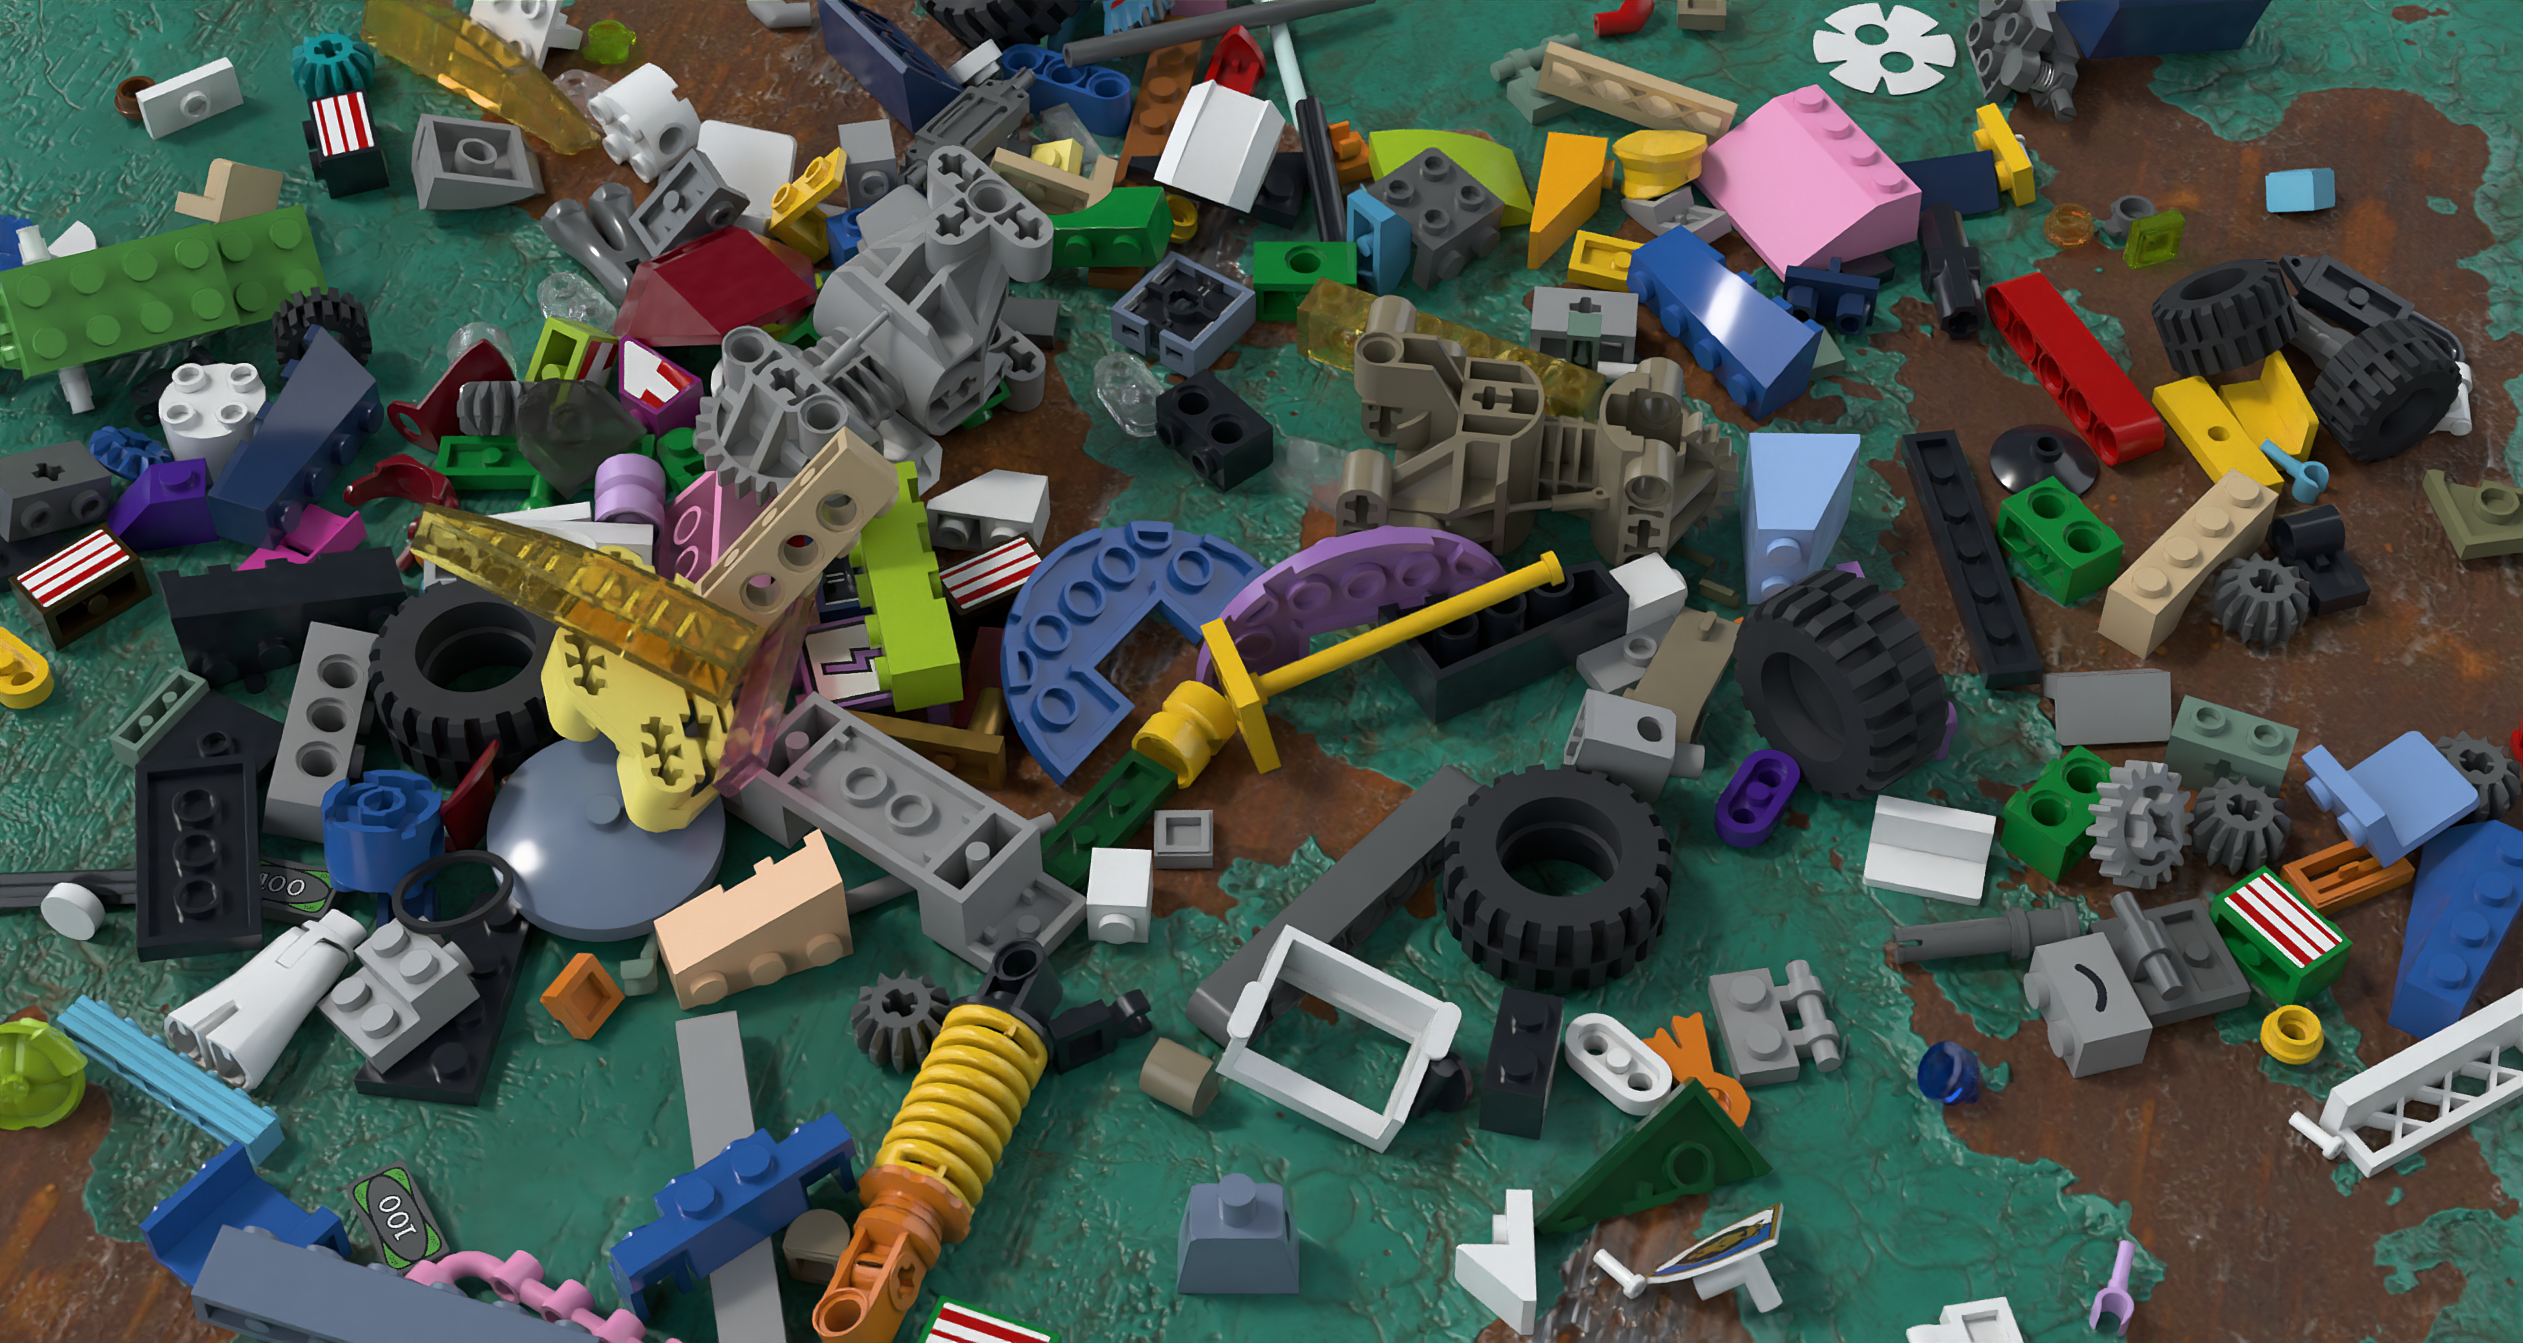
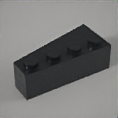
M1600 560L1563 567L1561 569L1565 582L1552 586L1548 582L1378 652V654L1433 724L1437 725L1577 662L1578 655L1625 636L1630 595ZM1447 592L1424 597V605L1400 609L1398 603L1378 607V627L1449 599Z

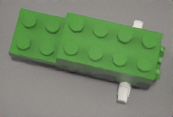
M303 204L210 225V222L55 259H51L52 257L49 255L45 239L41 238L38 225L16 230L20 240L18 246L23 259L22 263L25 266L0 271V367L13 369L18 384L59 375L60 385H62L67 402L70 401L72 414H77L95 409L91 400L93 394L88 381L89 376L85 371L86 367L149 352L154 348L161 349L173 346L179 342L185 343L197 340L205 335L213 336L229 330L273 320L274 312H280L279 304L284 299L294 304L293 293L300 290L305 297L311 296L310 288L320 287L321 295H327L328 287Z

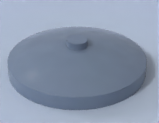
M602 731L597 738L587 742H577L566 738L530 757L508 778L497 795L490 812L487 826L488 852L502 857L510 866L514 886L508 900L517 908L518 913L531 923L550 933L580 941L608 942L631 939L655 931V920L707 892L715 880L721 867L726 847V822L720 794L685 829H671L660 833L646 831L635 825L626 812L616 768L620 752L616 749L615 743ZM705 768L703 782L695 784L690 797L696 796L711 783L710 775ZM491 866L499 888H501L503 875L498 869Z

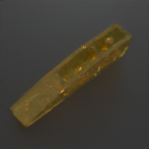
M366 0L360 37L361 40L377 48L378 54L381 56L399 60L412 67L411 71L415 75L434 79L446 86L445 90L448 93L474 101L480 105L479 108L484 113L501 116L514 123V125L520 126L524 134L537 136L550 143L549 147L555 152L575 155L578 154L579 150L600 147L602 137L572 101L517 49L471 16L441 0Z

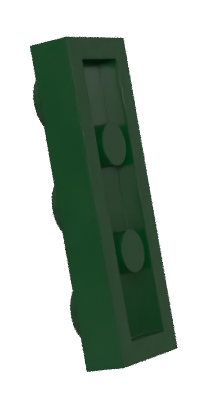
M1132 748L1040 841L1043 872L1079 893L1089 882L1092 848L1121 849L1155 814V810H1159L1178 790V774Z

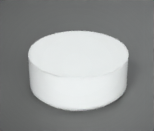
M59 883L55 885L41 903V912L45 920L62 935L76 940L90 939L106 917L100 900L88 889L74 883Z

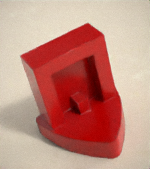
M1236 25L1231 28L1216 44L1204 82L1214 79L1217 85L1254 97L1260 78H1264L1266 75L1267 65L1258 43L1242 25Z

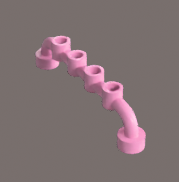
M521 1250L516 1251L506 1262L480 1251L455 1253L445 1257L437 1264L421 1260L405 1276L407 1280L430 1286L433 1282H443L455 1287L454 1281L463 1277L480 1278L489 1283L502 1300L516 1305L522 1302L539 1312L544 1321L554 1324L557 1320L577 1322L587 1327L592 1332V1335L600 1337V1343H644L641 1340L646 1336V1329L642 1322L625 1309H617L607 1321L590 1312L595 1306V1300L588 1289L579 1282L568 1279L556 1291L540 1283L545 1277L544 1269L533 1256ZM670 1338L665 1343L683 1342L674 1338Z

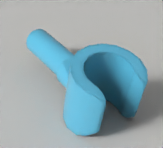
M2268 438L2260 446L2259 449L2295 478L2292 487V494L2295 499L2304 504H2314L2319 491L2324 492L2329 480L2327 467L2315 461L2302 464Z

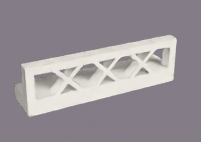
M2523 987L2331 1089L2318 1124L2330 1136H2339L2345 1141L2342 1150L2367 1178L2523 1094V1071L2498 1066L2499 1053L2514 1045L2523 1054ZM2458 1075L2486 1080V1092L2479 1097L2451 1092V1082ZM2415 1100L2438 1105V1119L2428 1123L2403 1117L2404 1104ZM2363 1126L2392 1131L2391 1143L2385 1148L2372 1153L2354 1131Z

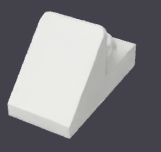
M1506 1190L1504 1215H1493L1492 1244L1458 1245L1456 1247L1455 1278L1461 1286L1520 1335H1533L1537 1302L1532 1190Z

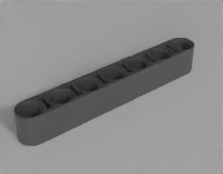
M1453 765L1445 766L1205 979L1189 999L1185 1011L1186 1019L1227 1049L1231 1040V1036L1227 1031V1025L1242 991L1249 982H1257L1267 956L1286 924L1350 955L1443 870L1446 834L1451 831V820L1458 808L1464 804L1468 805V797L1483 785ZM1276 977L1245 1048H1248L1308 992Z

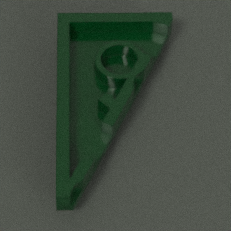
M1689 1076L1534 1219L1533 1227L1541 1237L1557 1232L1566 1233L1587 1227L1588 1223L1620 1214L1629 1215L1671 1203L1676 1198L1689 1194L1699 1195L1716 1190L1717 1186L1749 1177L1758 1178L1765 1176L1773 1170V1167L1696 1077Z

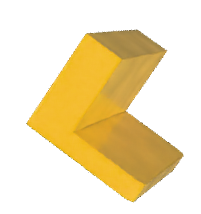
M2280 350L2266 357L2260 380L2220 386L2218 397L2258 448L2268 438L2295 460L2297 459L2302 464L2308 462L2319 420ZM2262 452L2265 455V457L2269 460V462L2273 465V467L2276 469V471L2285 470L2282 466H2280L2273 459H2271L2264 452Z

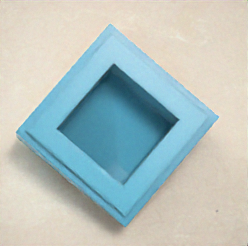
M2316 168L2269 173L2266 176L2268 211H2312L2334 207V170H2331V168Z

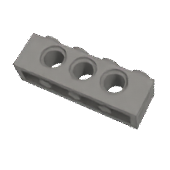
M311 621L267 794L262 832L324 844L321 803L324 793L336 782L347 777L360 779L366 746L356 744L358 734L370 735L376 703L366 699L368 691H372L368 677V668L371 665L369 653L372 643L379 637L378 634Z

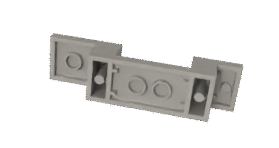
M737 684L728 690L745 753L736 764L737 776L720 793L723 808L788 849L797 843L813 826H816L917 889L923 934L985 973L988 972L992 959L999 948L1018 938H1031L1038 941L1048 957L1087 917V898L1043 872L1039 827L815 691L791 713L786 715ZM696 720L684 730L685 737H700Z

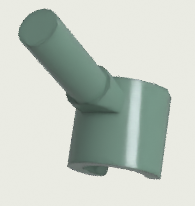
M656 931L648 933L643 951L641 952V959L620 962L621 978L625 986V997L651 994L658 991L656 962L659 944Z

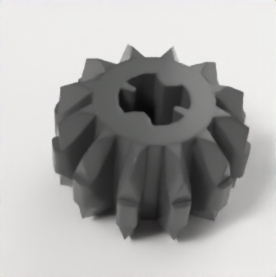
M482 381L466 383L460 387L459 401H457V417H460V431L468 436L542 434L547 430V417H549V401H547L546 387L538 382Z
M2256 552L2248 561L2234 557L2231 565L2227 569L2222 570L2221 575L2216 579L2213 589L2215 593L2212 604L2214 609L2213 617L2222 620L2223 633L2239 632L2242 636L2243 644L2250 638L2259 639L2265 647H2268L2274 638L2288 642L2291 635L2295 633V630L2300 629L2301 624L2306 621L2309 612L2310 583L2300 579L2299 567L2281 566L2279 555L2272 561L2263 560Z
M2464 730L2454 739L2441 736L2439 741L2434 744V747L2477 790L2480 797L2479 807L2460 820L2473 824L2492 820L2501 821V819L2506 817L2512 805H2516L2522 782L2519 780L2521 777V763L2509 759V746H2492L2489 744L2488 734L2480 740H2474Z
M2221 776L2213 788H2202L2201 792L2196 796L2193 809L2189 812L2194 814V821L2187 824V833L2192 836V852L2207 854L2208 867L2219 863L2228 865L2232 876L2240 867H2244L2253 873L2265 864L2275 865L2277 859L2282 855L2285 843H2287L2291 832V818L2286 816V800L2270 798L2269 784L2260 788H2254L2249 785L2246 776H2244L2237 785H2234Z
M904 968L899 978L891 980L880 972L877 987L861 986L860 994L858 995L859 1003L852 1006L850 1020L852 1029L855 1030V1045L859 1049L860 1054H870V1060L874 1063L876 1069L892 1061L894 1068L901 1075L907 1063L915 1062L922 1066L924 1059L931 1051L933 1041L940 1034L944 1013L951 1003L950 996L946 992L945 987H935V981L932 980L929 973L916 980H912L911 974Z

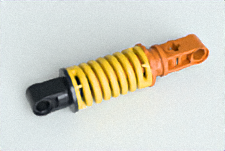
M1018 938L1004 944L995 953L991 966L977 994L959 997L948 1005L943 1016L940 1034L933 1041L931 1051L924 1059L920 1073L913 1080L911 1091L905 1096L901 1110L893 1120L891 1130L885 1135L882 1148L876 1153L871 1165L863 1172L858 1181L860 1186L858 1197L866 1210L859 1214L853 1226L854 1236L849 1246L841 1254L836 1272L812 1315L813 1326L823 1343H892L908 1309L913 1305L918 1296L921 1282L926 1272L935 1266L941 1254L940 1246L949 1243H960L968 1235L971 1229L969 1224L975 1211L973 1207L980 1203L983 1187L990 1182L994 1166L1002 1158L1003 1147L1011 1139L1012 1129L1020 1120L1021 1110L1027 1106L1031 1091L1036 1087L1042 1073L1048 1069L1055 1053L1054 1044L1045 1028L1046 1022L1050 1020L1055 1008L1062 999L1063 988L1042 945L1038 941L1031 938Z

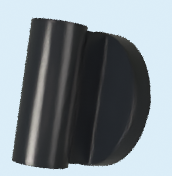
M1448 1051L1442 1060L1429 1061L1409 1110L1411 1115L1423 1118L1429 1110L1435 1107L1442 1112L1452 1113L1463 1109L1469 1103L1473 1092L1472 1077L1467 1065L1457 1054Z

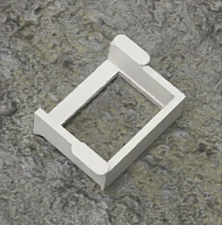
M1286 924L1270 950L1257 982H1249L1242 991L1227 1025V1031L1231 1036V1040L1215 1071L1382 1154L1404 1125L1429 1061L1442 1060L1447 1054L1462 1014L1459 1007L1454 1003H1444ZM1276 977L1411 1044L1383 1115L1245 1048Z

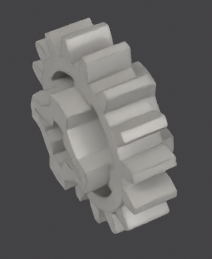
M2126 760L2124 768L2112 767L2109 769L2111 783L2099 782L2096 788L2102 797L2099 804H2089L2088 810L2096 816V824L2086 829V835L2096 837L2097 844L2090 851V856L2094 859L2103 860L2099 873L2102 876L2113 877L2114 885L2152 890L2156 888L2157 881L2169 882L2171 880L2170 865L2182 866L2184 864V859L2179 851L2183 845H2191L2192 838L2184 833L2185 825L2194 821V814L2184 811V805L2189 801L2191 794L2190 791L2177 790L2182 776L2179 773L2168 772L2167 764Z

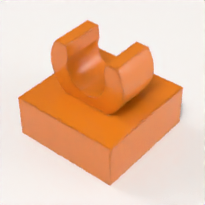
M1348 121L1330 125L1328 130L1339 186L1372 177L1373 175L1368 163L1369 148L1357 130L1350 132Z
M577 953L539 1000L555 1020H560L574 1039L590 1040L625 998V995L593 954Z

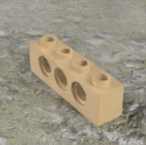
M844 425L694 585V609L747 650L760 636L763 638L769 637L783 621L785 616L784 610L798 596L803 599L817 587L823 576L822 570L835 557L841 559L851 552L860 538V530L873 517L879 519L893 507L898 499V490L900 489L896 466ZM835 494H844L852 498L847 505L840 508H833L824 503L827 498ZM795 535H807L814 539L811 544L801 548L792 547L786 543ZM759 575H768L776 580L767 587H756L749 583L752 578Z

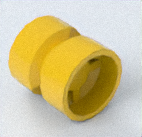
M1188 680L1180 683L1164 701L1162 712L1153 714L1132 740V748L1178 774V789L1187 788L1210 762L1211 756L1216 755L1237 729V718L1229 703L1213 688L1201 682Z

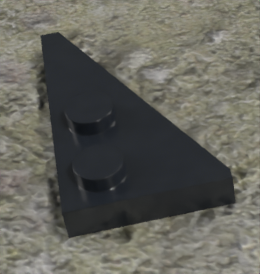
M1276 152L1252 208L1247 213L1154 180L1162 156H1131L1125 176L1127 180L1150 187H1163V190L1290 230L1293 229L1308 183L1303 152Z

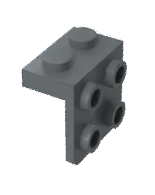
M1427 148L1367 188L1371 196L1412 224L1411 241L1418 246L1412 280L1425 291H1428L1442 280L1449 281L1453 279L1464 265L1478 256L1484 257L1488 255L1499 242V229L1505 202L1438 148Z

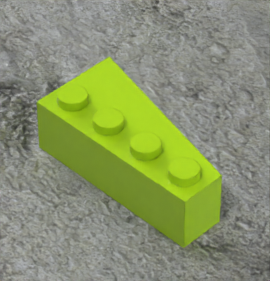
M914 460L893 464L896 466L900 487L898 499L888 513L879 519L873 517L860 530V538L848 554L851 568L862 567L863 574L855 575V583L860 608L871 607L873 615L864 616L870 650L881 648L882 657L874 658L880 692L891 690L896 713L964 700L960 661L945 597L943 598L935 551H932L924 502H920L918 475Z

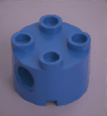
M403 770L363 772L364 783L350 786L349 777L336 782L324 793L321 803L325 866L329 872L331 887L337 891L387 892L392 897L396 886L407 873L421 863L446 853L444 824L439 812L443 807V797L439 788L434 793L431 781L419 774ZM442 868L434 870L418 880L409 889L404 899L420 895L423 892V883L432 879Z

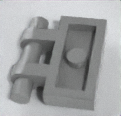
M1796 960L1786 966L1785 970L1789 984L1774 987L1769 968L1709 977L1708 993L1734 1078L1743 1088L1797 1080L1800 1069L1798 1059L1814 1057L1817 1069L1821 1072L1833 1071L1841 1064L1837 1051L1840 1037L1835 1023L1826 1018L1822 1006L1826 997L1821 980L1812 975L1809 963L1805 960ZM1799 1012L1804 1027L1799 1030L1789 1031L1784 1015Z

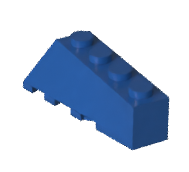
M1681 224L1632 251L1626 285L1629 287L1630 292L1638 293V301L1645 303L1661 320L1665 330L1671 336L1677 337L1694 354L1697 363L1702 369L1711 372L1722 383L1737 405L1745 407L1759 421L1806 392L1824 330L1822 326L1812 319L1801 323L1791 315L1793 314V305L1780 296L1772 300L1768 299L1757 290V279L1744 270L1738 274L1731 272L1727 269L1725 256Z
M2492 820L2448 827L2421 846V858L2412 893L2414 895L2404 934L2405 942L2398 966L2388 1024L2421 1040L2464 1018L2523 911V832L2500 821Z

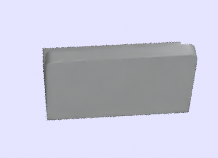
M2148 668L2043 673V695L2055 699L2056 741L2058 744L2066 746L2167 741L2170 739L2172 732L2170 672Z

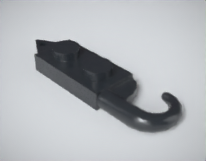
M2326 253L2321 258L2284 254L2278 262L2299 292L2295 297L2297 300L2359 335L2366 329L2374 328L2379 323L2387 320L2393 322L2398 318L2407 319L2409 322L2413 321L2454 362H2466L2465 348L2453 332L2414 310L2415 305Z

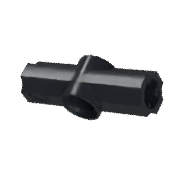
M1932 203L1928 209L1919 214L1917 236L1922 252L1920 262L1922 290L1924 294H1932L1940 330L1947 332L1951 339H1969L1972 334L1984 329L1987 316L1979 288L1981 279L1979 251L1977 247H1969L1961 213L1952 209L1949 203Z

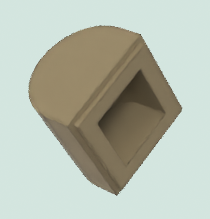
M1159 1038L1143 1066L1139 1080L1140 1091L1194 1118L1201 1116L1218 1093L1213 1061L1167 1038Z
M816 1209L801 1214L790 1224L782 1248L789 1276L792 1279L823 1285L830 1284L836 1272L839 1258L851 1242L849 1227L840 1215L830 1210Z

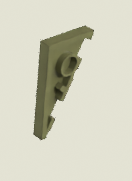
M2436 469L2426 471L2422 486L2460 560L2523 552V487L2510 488L2499 482L2482 479L2480 488L2444 481L2445 471Z

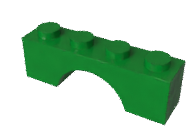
M1115 187L1102 200L1086 209L1064 215H1047L1052 221L1054 228L1051 268L1157 266L1163 258L1175 227L1163 187ZM1016 189L1020 194H1022L1021 189Z

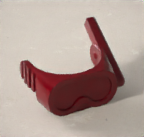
M399 454L375 464L374 474H368L366 477L358 478V481H353L352 485L347 486L344 491L343 499L348 505L356 507L372 499L399 497L415 501L428 510L411 523L407 533L408 539L411 542L396 560L398 570L406 574L416 562L413 553L414 538L418 531L427 524L428 517H453L461 505L460 501L456 499L452 483L446 476L419 463L410 455Z

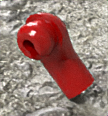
M1624 0L1618 11L1595 13L1593 23L1596 37L1639 32L1654 11V0Z

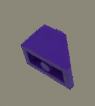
M199 458L150 465L108 509V527L134 553L220 541V536L216 535L207 497L214 483L206 459Z

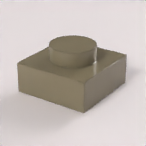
M1677 0V29L1725 31L1726 0Z

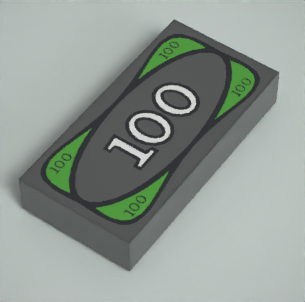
M261 855L263 918L302 926L308 920L319 922L332 909L338 910L346 892H340L331 887L327 868Z
M403 1158L344 1185L348 1198L381 1264L390 1266L406 1276L421 1260L437 1264L445 1257L452 1255Z

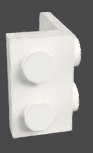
M716 120L703 122L700 127L697 150L706 153L729 187L745 193L750 200V205L733 225L748 229L767 238H775L776 236L768 231L773 212L770 204L774 194L783 184L787 182L792 184L797 151L795 138L786 134Z

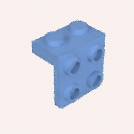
M2418 731L2405 733L2348 771L2337 762L2322 744L2301 757L2311 778L2304 785L2313 801L2324 813L2331 810L2337 816V823L2348 840L2356 848L2363 845L2384 869L2465 817L2480 805V797L2477 790Z

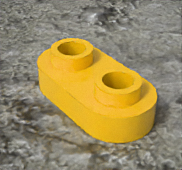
M0 627V702L14 709H26L36 706L46 700L54 688V678L49 665L43 656L7 629Z

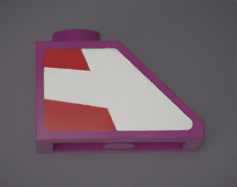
M628 334L619 340V394L624 415L622 421L629 434L655 435L657 445V441L672 429L679 427L695 428L696 416L701 415L700 399L705 397L702 380Z

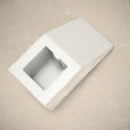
M994 469L929 500L926 512L931 546L980 552L997 542L1008 540L1027 531L1040 548L1050 517L1048 476Z

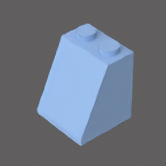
M1749 433L1739 506L1747 604H1760L1815 571L1821 570L1848 518L1860 448V434Z

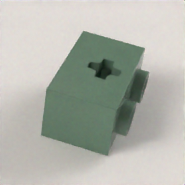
M2185 695L2170 735L2163 763L2168 765V772L2179 773L2182 776L2179 786L2201 792L2203 787L2213 788L2221 776L2234 785H2237L2246 776L2249 785L2254 788H2260L2269 784L2270 798H2277L2299 729Z

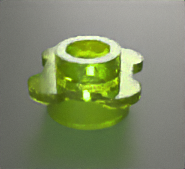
M603 20L597 22L588 30L589 46L583 48V56L586 60H599L606 64L625 62L630 57L628 49L631 44L636 42V35L633 31L626 29L619 21Z

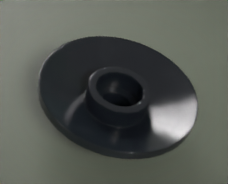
M2029 424L2012 428L1997 438L1990 451L1989 467L1992 476L2011 495H2015L2054 476L2066 489L2080 498L2093 486L2097 475V460L2088 444L2072 432L2052 425Z

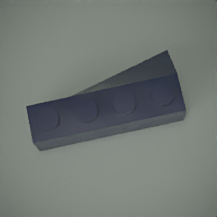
M315 324L310 326L303 338L305 344L310 345L300 361L290 359L281 374L282 380L287 382L275 403L264 401L255 416L256 423L254 425L253 439L251 442L240 440L208 492V502L217 536L274 551L281 544L282 539L287 533H292L296 530L302 513L309 503L314 504L325 495L333 480L345 466L352 463L356 453L369 437L380 429L384 421V407L380 403L376 379L322 326Z

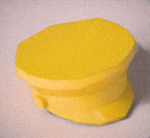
M1640 130L1619 139L1612 145V153L1622 164L1623 180L1621 193L1629 200H1648L1669 193L1699 177L1702 173L1701 157L1708 147L1707 136L1684 130Z

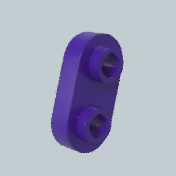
M1764 749L1750 754L1745 759L1716 803L1714 828L1723 841L1736 847L1747 848L1757 846L1767 840L1797 794L1800 769L1791 756L1782 751ZM1766 784L1772 785L1774 788H1769Z

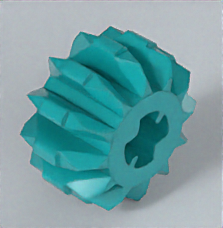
M342 28L329 34L321 30L320 36L315 38L306 36L303 38V45L292 49V78L299 92H302L306 99L364 87L366 90L374 87L375 61L373 53L369 50L368 43H364L361 40L359 33L346 35Z

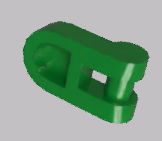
M679 427L672 429L657 441L656 453L658 464L664 470L666 480L676 496L707 472L704 454H699L691 444L695 431L694 428Z

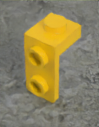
M840 147L836 148L825 158L817 157L807 167L804 175L794 183L790 184L787 182L783 184L774 194L770 204L773 212L768 231L785 242L788 247L809 255L814 264L828 255L829 251L825 218L830 216L815 205L836 190L842 183L848 153Z

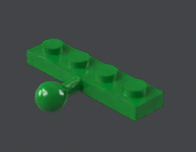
M655 435L442 436L435 471L446 476L452 483L454 490L531 489L530 498L519 505L516 511L518 512L555 506L551 502L553 489H595V475L598 467L605 460L613 456L634 453L647 456L656 461Z

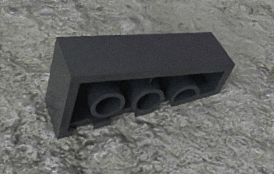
M390 546L318 554L313 563L296 564L288 562L286 557L265 560V568L232 571L230 564L207 566L206 574L180 577L178 569L157 572L169 616L189 672L206 679L210 689L245 679L246 674L250 672L263 674L300 663L311 621L379 635L378 631L390 614L397 617L399 615L398 607L408 599Z

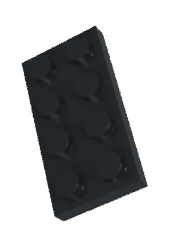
M255 753L135 765L136 949L140 963L264 949L258 767Z

